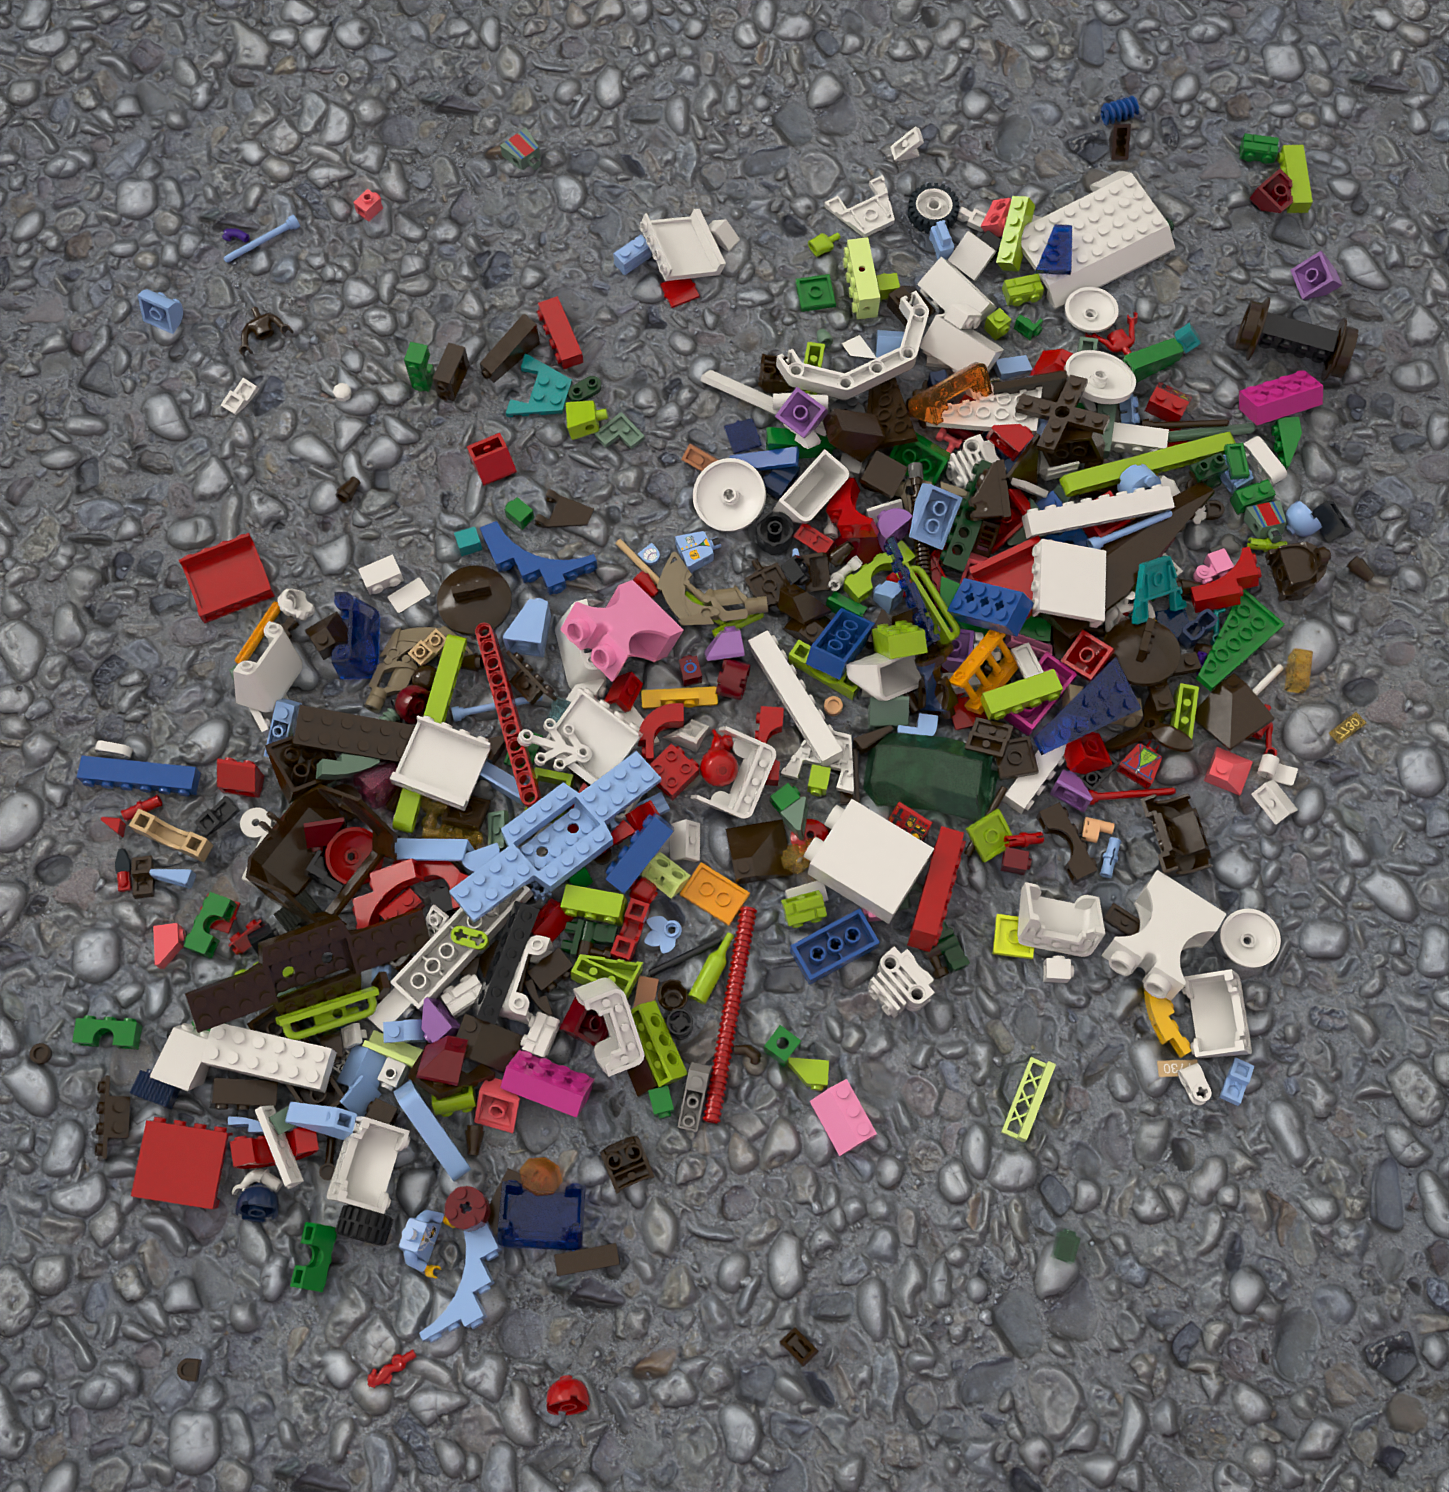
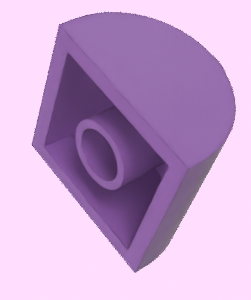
M893 508L887 511L883 510L877 516L879 520L876 524L879 531L877 537L883 553L887 551L890 545L893 543L897 544L909 534L908 531L911 528L913 516L908 511Z

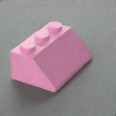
M847 1079L830 1087L810 1101L839 1157L877 1135Z

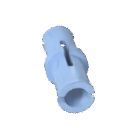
M1109 838L1106 853L1102 857L1104 861L1100 876L1112 878L1115 863L1119 859L1117 855L1122 842L1120 839Z

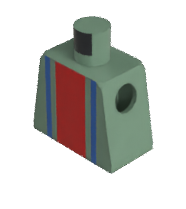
M526 128L500 145L502 156L520 170H524L528 166H531L534 170L540 167L541 162L538 160L541 157L539 146Z
M1280 500L1246 507L1243 520L1257 539L1270 538L1272 543H1277L1282 539L1281 535L1284 533L1286 519Z

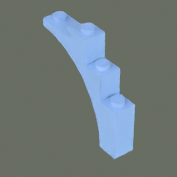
M469 1206L464 1210L470 1212L472 1208ZM488 1221L482 1228L480 1227L472 1232L464 1231L466 1261L462 1280L446 1310L431 1325L419 1333L422 1341L433 1343L442 1338L441 1334L449 1330V1332H452L461 1327V1322L464 1327L474 1329L484 1323L483 1319L487 1318L477 1293L482 1295L491 1290L490 1286L495 1284L484 1260L490 1261L499 1255L498 1252L502 1250Z

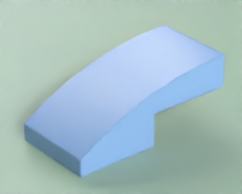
M1235 1057L1219 1098L1239 1106L1246 1086L1250 1082L1254 1065Z
M228 1117L229 1126L233 1128L248 1127L250 1134L264 1135L260 1122L244 1117Z

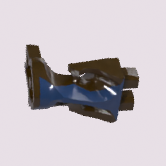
M937 642L927 649L928 653L915 655V665L921 675V679L918 682V708L920 710H927L929 715L939 716L942 712L944 719H950L956 714L954 706L959 702L948 676L941 678L940 668L947 661V656L954 651L953 644Z

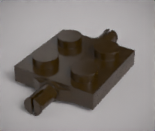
M758 558L751 561L756 571L752 575L745 577L744 581L753 597L766 596L768 608L776 605L778 607L780 589L789 586L790 583L777 562L770 566L762 567Z

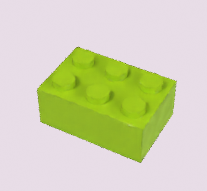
M902 620L895 622V625L880 624L877 625V628L872 629L874 651L889 659L928 653L925 630L919 628L918 625H912V623Z

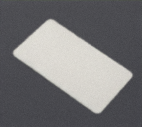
M417 578L389 595L388 599L396 611L400 613L430 595V591L421 578Z

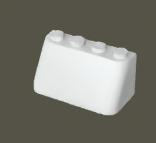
M942 257L918 282V285L921 287L920 292L926 297L930 296L933 299L932 304L938 309L942 308L945 314L952 303H966L982 314L980 318L982 322L997 309L956 267Z
M945 313L936 315L921 341L920 348L923 349L922 352L930 357H936L937 362L952 367L954 373L958 375L963 374L970 383L980 384L1004 349L973 329L956 328V326L944 320Z
M824 449L780 498L773 509V513H785L792 522L809 523L847 481L849 477L848 469Z
M875 653L846 664L848 678L879 701H888L917 689L919 679H921V675L915 665V655L889 659L879 653Z

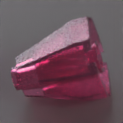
M386 763L353 775L355 787L360 786L361 789L358 792L370 807H375L377 810L380 809L396 789L397 785L391 783L390 777L393 772H396L397 764Z

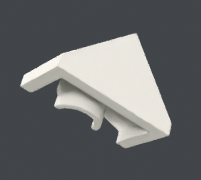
M691 719L690 723L686 724L684 728H679L663 738L697 752L709 726Z

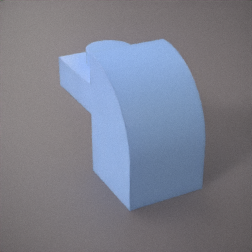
M919 713L916 727L898 725L896 739H900L903 742L915 741L914 748L927 746L934 738L938 716Z
M411 1019L383 1022L384 1043L427 1042L423 1036L425 1033L421 1029L422 1020Z

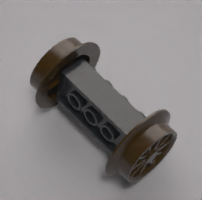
M1267 297L1262 303L1250 301L1235 343V350L1245 352L1247 361L1251 359L1258 344L1261 348H1273L1279 353L1288 352L1294 354L1297 358L1306 357L1316 363L1324 362L1321 381H1326L1329 376L1343 377L1351 361L1359 332L1357 328L1347 325V318H1342L1336 330L1269 313L1270 297Z

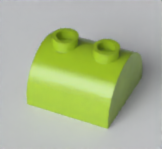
M472 1085L463 1088L462 1092L440 1100L431 1095L432 1106L436 1116L448 1117L453 1112L460 1110L467 1113L472 1111L474 1107H477L475 1088Z

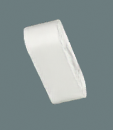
M1255 436L1244 443L1247 461L1263 481L1268 479L1273 486L1287 477L1286 469L1262 438Z

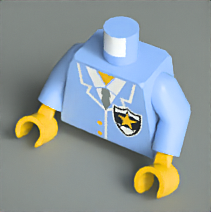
M424 1210L416 1218L408 1219L406 1227L402 1231L399 1248L404 1252L405 1263L408 1266L421 1272L425 1271L427 1277L436 1279L438 1277L434 1276L433 1270H441V1267L431 1264L427 1265L439 1234L441 1223L443 1222L451 1228H455V1226L449 1223L443 1213Z

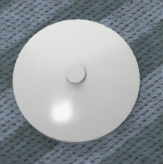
M1095 350L1077 352L1069 357L1064 367V370L1067 371L1066 380H1068L1070 375L1088 379V384L1082 397L1096 403H1122L1130 398L1136 386L1135 375L1129 366L1117 357L1105 352Z
M726 458L711 463L700 473L693 489V503L699 517L711 528L722 532L740 531L753 524L762 513L766 502V488L761 475L752 465L740 459Z

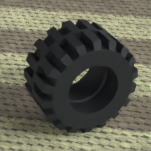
M343 1205L335 1232L345 1237L384 1246L387 1243L394 1220L390 1216L353 1205Z

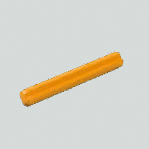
M274 601L235 658L237 664L242 661H248L264 637V627L269 621L274 622L281 610L278 602Z

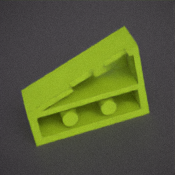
M566 884L560 907L568 916H581L588 920H596L622 927L628 902L624 894Z
M580 954L571 970V980L585 985L601 978H610L625 993L628 1000L643 971V962H627L622 959L611 960L605 959V957Z

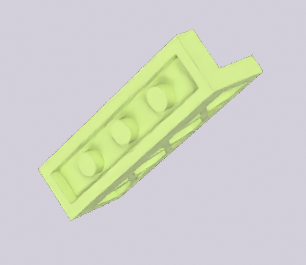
M376 1030L373 1031L369 1041L365 1040L362 1045L385 1057L402 1062L412 1068L423 1051L405 1042L384 1043V1034Z
M1030 1057L1001 1133L1023 1143L1027 1140L1056 1064L1050 1061L1044 1063ZM1032 1064L1043 1068L1040 1076L1033 1078L1030 1071ZM1032 1082L1035 1092L1026 1097L1023 1087L1025 1084ZM1025 1101L1028 1110L1026 1113L1019 1115L1016 1105L1019 1102ZM1018 1120L1021 1127L1018 1134L1007 1130L1011 1121Z

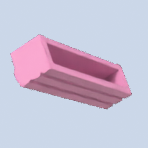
M1018 634L1017 637L1007 635L1005 638V644L1009 648H1015L1029 642L1035 656L1040 659L1046 652L1051 655L1053 654V645Z

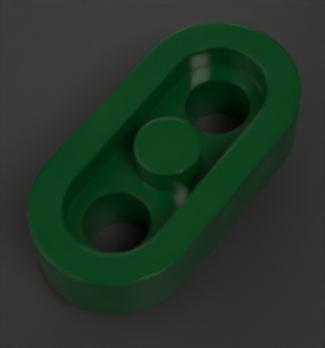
M589 376L571 386L568 391L570 401H586L598 394L602 388L600 379L596 376Z

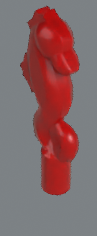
M414 1349L404 1355H394L391 1359L392 1364L382 1367L377 1375V1369L373 1368L372 1373L367 1378L369 1387L375 1388V1386L382 1383L390 1384L393 1376L391 1373L402 1371L407 1362L417 1357Z

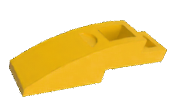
M1144 988L1146 1009L1156 1036L1162 1045L1169 1041L1178 1056L1182 1058L1192 1050L1187 1038L1182 1037L1179 1033L1177 1023L1169 1018L1175 1012L1173 1010V1003L1167 998L1152 996Z

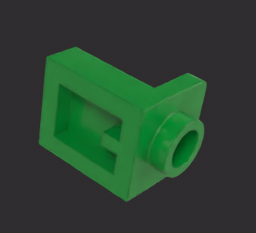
M1020 314L1016 318L1013 329L1030 341L1034 336L1037 337L1042 332L1044 320L1040 318L1033 324L1030 319Z

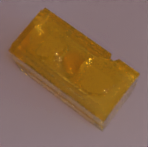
M1294 648L1288 655L1285 681L1286 691L1304 693L1308 689L1313 651Z

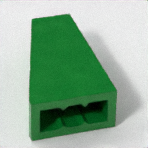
M1171 338L1124 356L1123 362L1133 371L1136 383L1180 361L1184 350L1175 338Z
M767 427L766 451L798 447L799 459L818 457L824 449L832 455L833 449H836V447L829 443L827 435L822 436L816 433L821 443L807 449L795 441L796 434L788 428Z

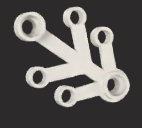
M552 718L546 719L543 727L549 732L554 741L535 736L527 729L520 731L517 737V741L521 746L527 747L533 743L552 749L546 753L540 752L536 754L534 762L538 766H543L546 761L562 753L570 754L565 759L557 758L554 761L553 768L556 771H562L566 766L574 762L586 763L592 756L591 749L586 745L580 744L574 734L575 728L571 724L564 725L562 729V734L568 737L572 746L566 745L555 728L556 722ZM546 723H551L553 727H548ZM569 728L571 733L566 732L565 729ZM526 734L530 738L526 739L523 735ZM579 751L585 752L586 755H581ZM538 757H542L544 761H539ZM559 762V763H561L563 766H562V767H558L556 763Z

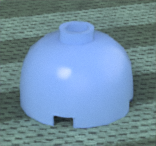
M1297 500L1285 513L1287 523L1285 528L1291 535L1295 533L1300 537H1307L1322 528L1317 518L1314 519L1312 511L1301 501Z

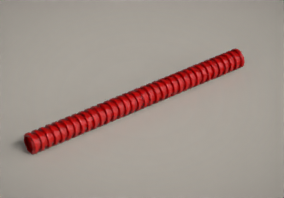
M748 906L740 907V919L737 922L739 925L736 927L738 929L735 933L737 937L734 939L736 943L733 944L735 949L732 950L734 955L731 956L733 961H730L732 967H729L730 973H728L729 979H727L725 1003L722 1006L724 1010L721 1012L723 1016L720 1017L722 1022L719 1023L721 1028L718 1029L720 1034L717 1035L719 1040L716 1041L718 1046L715 1047L714 1065L711 1068L713 1072L710 1074L712 1078L709 1079L711 1084L708 1085L710 1091H707L709 1096L706 1097L708 1102L705 1104L706 1110H704L705 1116H703V1120L708 1123L718 1124L721 1121L719 1119L722 1115L720 1110L723 1109L721 1104L724 1103L722 1098L725 1097L723 1092L726 1091L724 1086L727 1085L728 1066L731 1064L729 1060L732 1058L730 1054L733 1052L731 1048L734 1046L732 1041H735L733 1035H736L734 1029H737L736 1023L739 1016L738 1010H740L739 1004H741L740 998H742L741 992H743L742 986L745 984L743 980L746 978L744 974L747 972L745 968L748 966L746 962L749 961L747 956L750 955L748 950L751 949L749 944L752 943L750 938L753 937L751 932H754L752 926H755L754 920H756L755 914H757L755 908Z

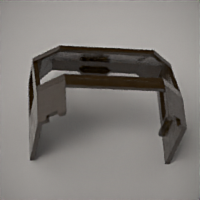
M320 784L299 795L280 819L274 813L268 811L266 816L276 823L273 828L264 821L259 822L258 825L268 834L248 857L245 878L271 901L312 924L328 917L339 915L383 857L397 861V853H395L397 834L361 798ZM334 796L341 798L342 802L345 803L346 805L342 804V803H341L337 798H335ZM348 813L365 823L373 831L372 851L324 912L311 914L294 899L312 881L311 878L304 875V872L317 853L312 852V849H307L303 823L344 817V825L340 829L342 830L347 828ZM324 847V851H322L320 855L323 858H325L326 847Z

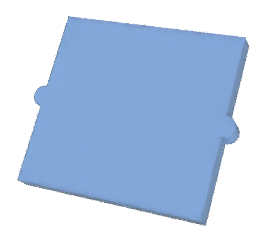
M361 1074L339 1102L348 1111L356 1113V1117H361L367 1113L366 1109L371 1101L374 1102L375 1098H379L381 1093Z

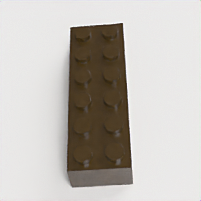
M299 705L291 746L337 754L378 758L383 762L399 764L415 725Z
M271 1006L247 1023L250 1030L288 1038L283 1031V1027L276 1022L275 1018L279 1017V1014L274 1006ZM298 1021L290 1023L292 1031L298 1032L303 1030ZM308 1037L297 1040L312 1044ZM332 1073L325 1093L286 1084L299 1103L344 1108L339 1101L343 1098L345 1092Z

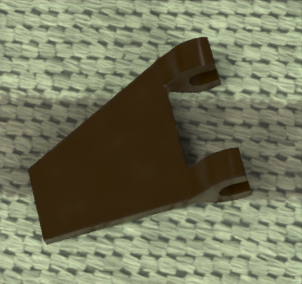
M548 489L545 500L557 504L550 519L537 514L534 525L540 528L587 526L594 508L563 497L557 492Z

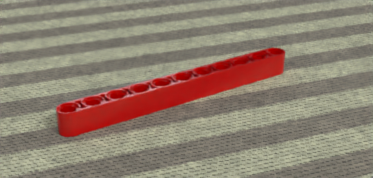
M484 622L476 627L475 633L521 801L528 809L542 799L528 746H521L517 741V737L523 728L498 638L490 624ZM485 629L489 630V633L483 636L482 631ZM521 746L519 750L514 751L516 747ZM522 763H525L524 767L519 768ZM530 780L527 785H524L525 781ZM535 797L532 802H528L530 798Z

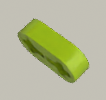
M456 926L451 931V939L457 945L480 951L486 949L489 945V937L482 931L464 926ZM463 931V934L468 936V939L461 938L458 941L456 933ZM480 936H482L484 943H480L479 946H477V943L472 940V937L479 939Z

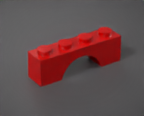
M761 706V712L756 714V724L760 725L759 730H755V739L767 744L772 736L782 732L784 708ZM774 761L765 785L778 786L779 761Z

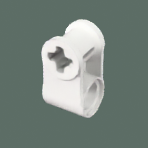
M1196 1063L1178 1070L1179 1079L1185 1087L1191 1102L1195 1105L1206 1103L1210 1099L1212 1092L1200 1065ZM1197 1092H1199V1093H1202V1092H1203L1204 1096H1203V1097H1202V1096H1197L1196 1093H1197Z

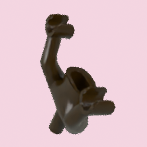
M253 307L251 310L254 319L249 321L242 330V345L239 347V352L244 358L246 357L245 352L247 350L250 354H253V351L248 346L249 334L253 332L258 340L267 339L274 334L273 322L280 328V332L285 337H287L286 331L289 330L292 334L294 331L275 314L269 312L261 315L258 307Z

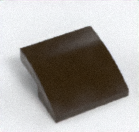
M976 717L972 731L969 733L965 750L1003 758L1014 726Z

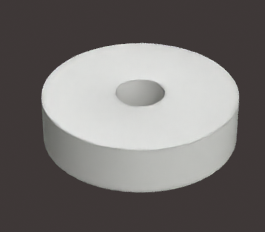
M251 808L242 815L240 827L248 838L258 840L261 838L264 830L259 825L254 826V823L256 821H264L270 827H273V821L266 816V810Z

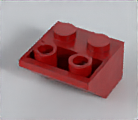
M500 433L467 446L469 458L483 486L517 472Z
M228 757L217 759V787L222 793L260 798L265 776L255 762L249 760L237 762L235 759Z

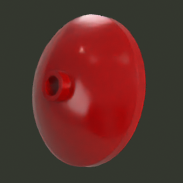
M361 827L344 828L338 831L327 844L325 864L335 880L346 885L372 851V832ZM349 853L353 854L352 860L348 859ZM384 857L372 872L381 869ZM370 875L363 884L370 882Z

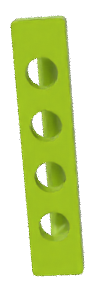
M908 562L902 563L896 571V575L905 586L906 591L936 640L941 642V644L952 643L954 639L959 637L960 627L954 617L947 611L948 607L932 581L920 566H910ZM915 573H917L920 576L921 580L923 581L929 593L938 605L939 609L946 618L953 632H950L949 628L945 624L944 620L937 611L936 607L929 598L920 581L916 577Z
M372 986L276 1017L275 1019L277 1024L283 1027L286 1037L292 1040H300L373 1015L377 1008L375 996L379 995V990ZM368 999L369 1007L366 1010L298 1032L292 1031L290 1023Z

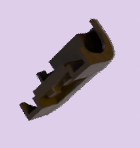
M1188 793L1161 801L1154 800L1157 798L1156 794L1140 799L1146 818L1152 822L1161 850L1158 858L1163 874L1169 877H1181L1213 867L1212 864H1209L1208 859L1212 858L1197 809L1196 807H1191L1188 800L1191 799V796Z

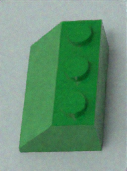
M917 432L915 433L919 442L894 446L889 457L906 467L910 463H922L923 480L932 482L934 486L937 485L947 471L951 453Z

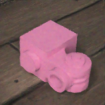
M1225 548L1209 553L1203 561L1204 565L1197 567L1193 574V579L1204 585L1227 574L1234 565Z

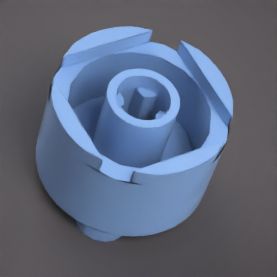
M1135 464L1128 467L1119 478L1121 481L1120 484H1117L1118 492L1127 491V493H1133V490L1143 487L1145 490H1149L1152 486L1161 484V480L1146 465L1141 464L1137 466Z

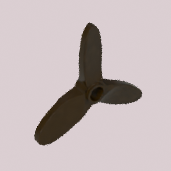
M1148 695L1145 702L1144 720L1142 723L1104 743L1107 752L1118 750L1146 739H1154L1160 745L1179 752L1192 751L1194 744L1192 739L1183 731L1162 723L1165 713H1155L1150 695Z

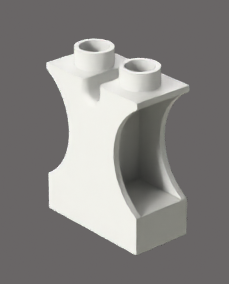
M1157 870L1134 902L1140 919L1139 932L1126 937L1116 936L1101 956L1109 960L1110 967L1121 975L1127 976L1132 974L1137 967L1143 968L1146 974L1142 980L1145 990L1156 998H1167L1171 1001L1186 984L1180 967L1181 951L1188 948H1202L1216 933L1226 913Z

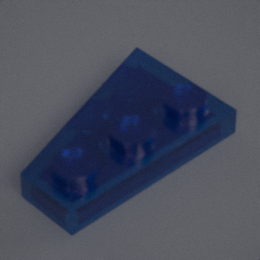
M1054 225L1040 262L1037 265L1036 274L1071 275L1072 225Z

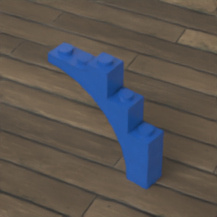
M497 521L480 527L481 535L498 572L507 571L516 565L523 583L534 582L541 577L549 595L561 593L566 589L565 581L575 580L578 576L584 573H592L598 568L594 554L570 560L548 559L529 553L513 543L503 532Z

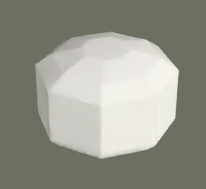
M339 383L334 386L333 394L338 401L345 402L351 398L352 391L347 384Z

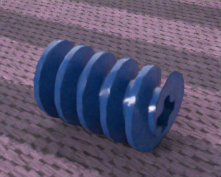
M1134 96L1123 98L1122 100L1118 99L1116 102L1104 103L1101 107V118L1105 126L1109 124V121L1111 124H1114L1115 118L1117 122H1121V119L1127 120L1128 116L1130 119H1133L1134 113L1136 115L1139 114L1138 101Z

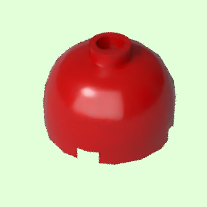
M721 748L709 750L704 754L699 767L702 778L708 784L715 787L730 785L736 779L739 769L735 756Z
M570 1375L560 1377V1380L555 1381L547 1392L546 1408L553 1415H559V1411H566V1415L579 1414L587 1410V1405L590 1406L588 1389L583 1382Z

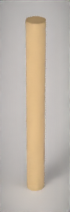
M619 539L616 545L642 571L648 573L652 581L658 585L660 578Z

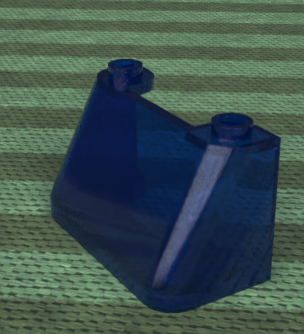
M334 592L335 606L342 610V618L348 619L349 622L348 644L338 645L333 649L332 664L340 679L372 678L379 664L380 614L376 608L348 592Z
M517 1180L502 1181L498 1220V1244L510 1248L579 1250L582 1247L586 1185L572 1183L565 1188V1192L523 1190V1185Z

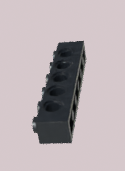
M515 900L472 1009L471 1015L492 1024L496 1023L540 909Z

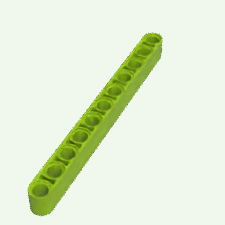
M1224 432L1069 473L1061 477L1059 481L1066 497H1072L1120 484L1121 479L1119 478L1128 467L1135 464L1137 466L1144 464L1153 473L1158 474L1195 464L1218 453L1224 455L1225 444H1235V440L1231 432Z
M448 634L424 713V716L433 718L436 723H445L465 654L467 638ZM402 788L392 829L413 833L423 795Z

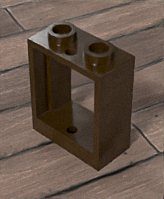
M448 342L435 371L433 382L437 396L442 400L455 401L470 365L465 347Z

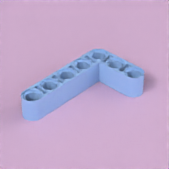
M409 1080L393 1091L397 1102L451 1179L455 1182L471 1170L470 1166L426 1105L414 1083Z

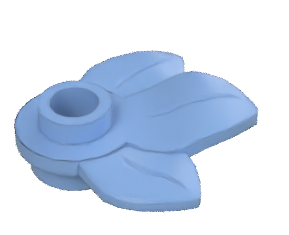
M654 916L647 919L646 922L652 930L646 936L644 943L652 947L660 946L663 954L670 952L675 947L676 939L682 933L681 925L675 920L667 921L663 916ZM670 928H675L676 931L675 933L671 934L668 932V930Z

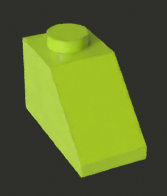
M788 1058L787 1065L806 1087H811L813 1091H823V1088H827L829 1060Z

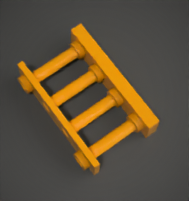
M989 630L949 679L952 685L963 688L970 697L964 705L968 711L981 715L984 711L980 701L982 693L1005 686L1019 668L1011 650L1008 649L1003 641V638L1006 636L1004 633ZM997 646L1004 655L999 663L996 662L991 654ZM985 660L993 669L987 678L980 669ZM974 674L981 683L976 692L968 682Z

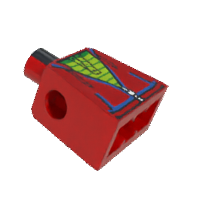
M1152 740L1148 742L1146 747L1138 743L1120 763L1116 771L1148 789L1154 781L1162 757L1156 753L1159 744Z

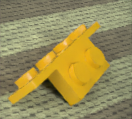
M717 687L642 690V708L654 709L672 703H683V707L687 708L718 705V696L715 694Z

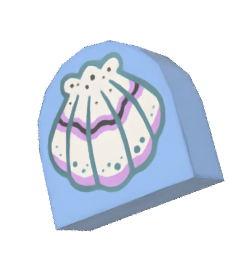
M651 543L638 553V557L646 565L652 566L658 563L660 554L658 549Z

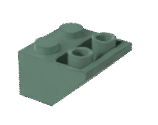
M900 695L888 701H879L874 697H870L867 710L868 732L890 725L893 727L894 732L897 731L898 725L908 726L909 696Z

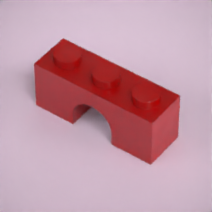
M633 898L630 899L624 915L620 934L616 936L610 952L612 959L632 961L650 913V904Z

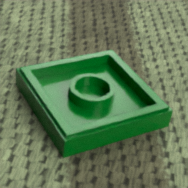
M830 274L795 279L801 312L836 307Z

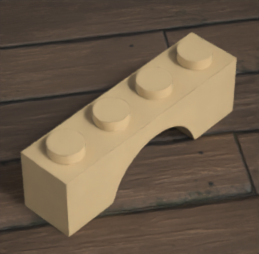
M139 808L129 824L136 833L203 863L213 847V844L208 839L191 831L186 832L171 826Z

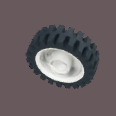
M927 183V187L924 184L920 188L917 187L915 192H912L908 203L907 212L910 223H913L914 228L919 227L918 231L922 232L925 230V234H929L931 227L936 226V222L945 220L949 230L957 221L960 206L958 196H956L954 191L951 192V188L947 187L945 189L944 184H941L939 187L938 183H934V186L931 183Z

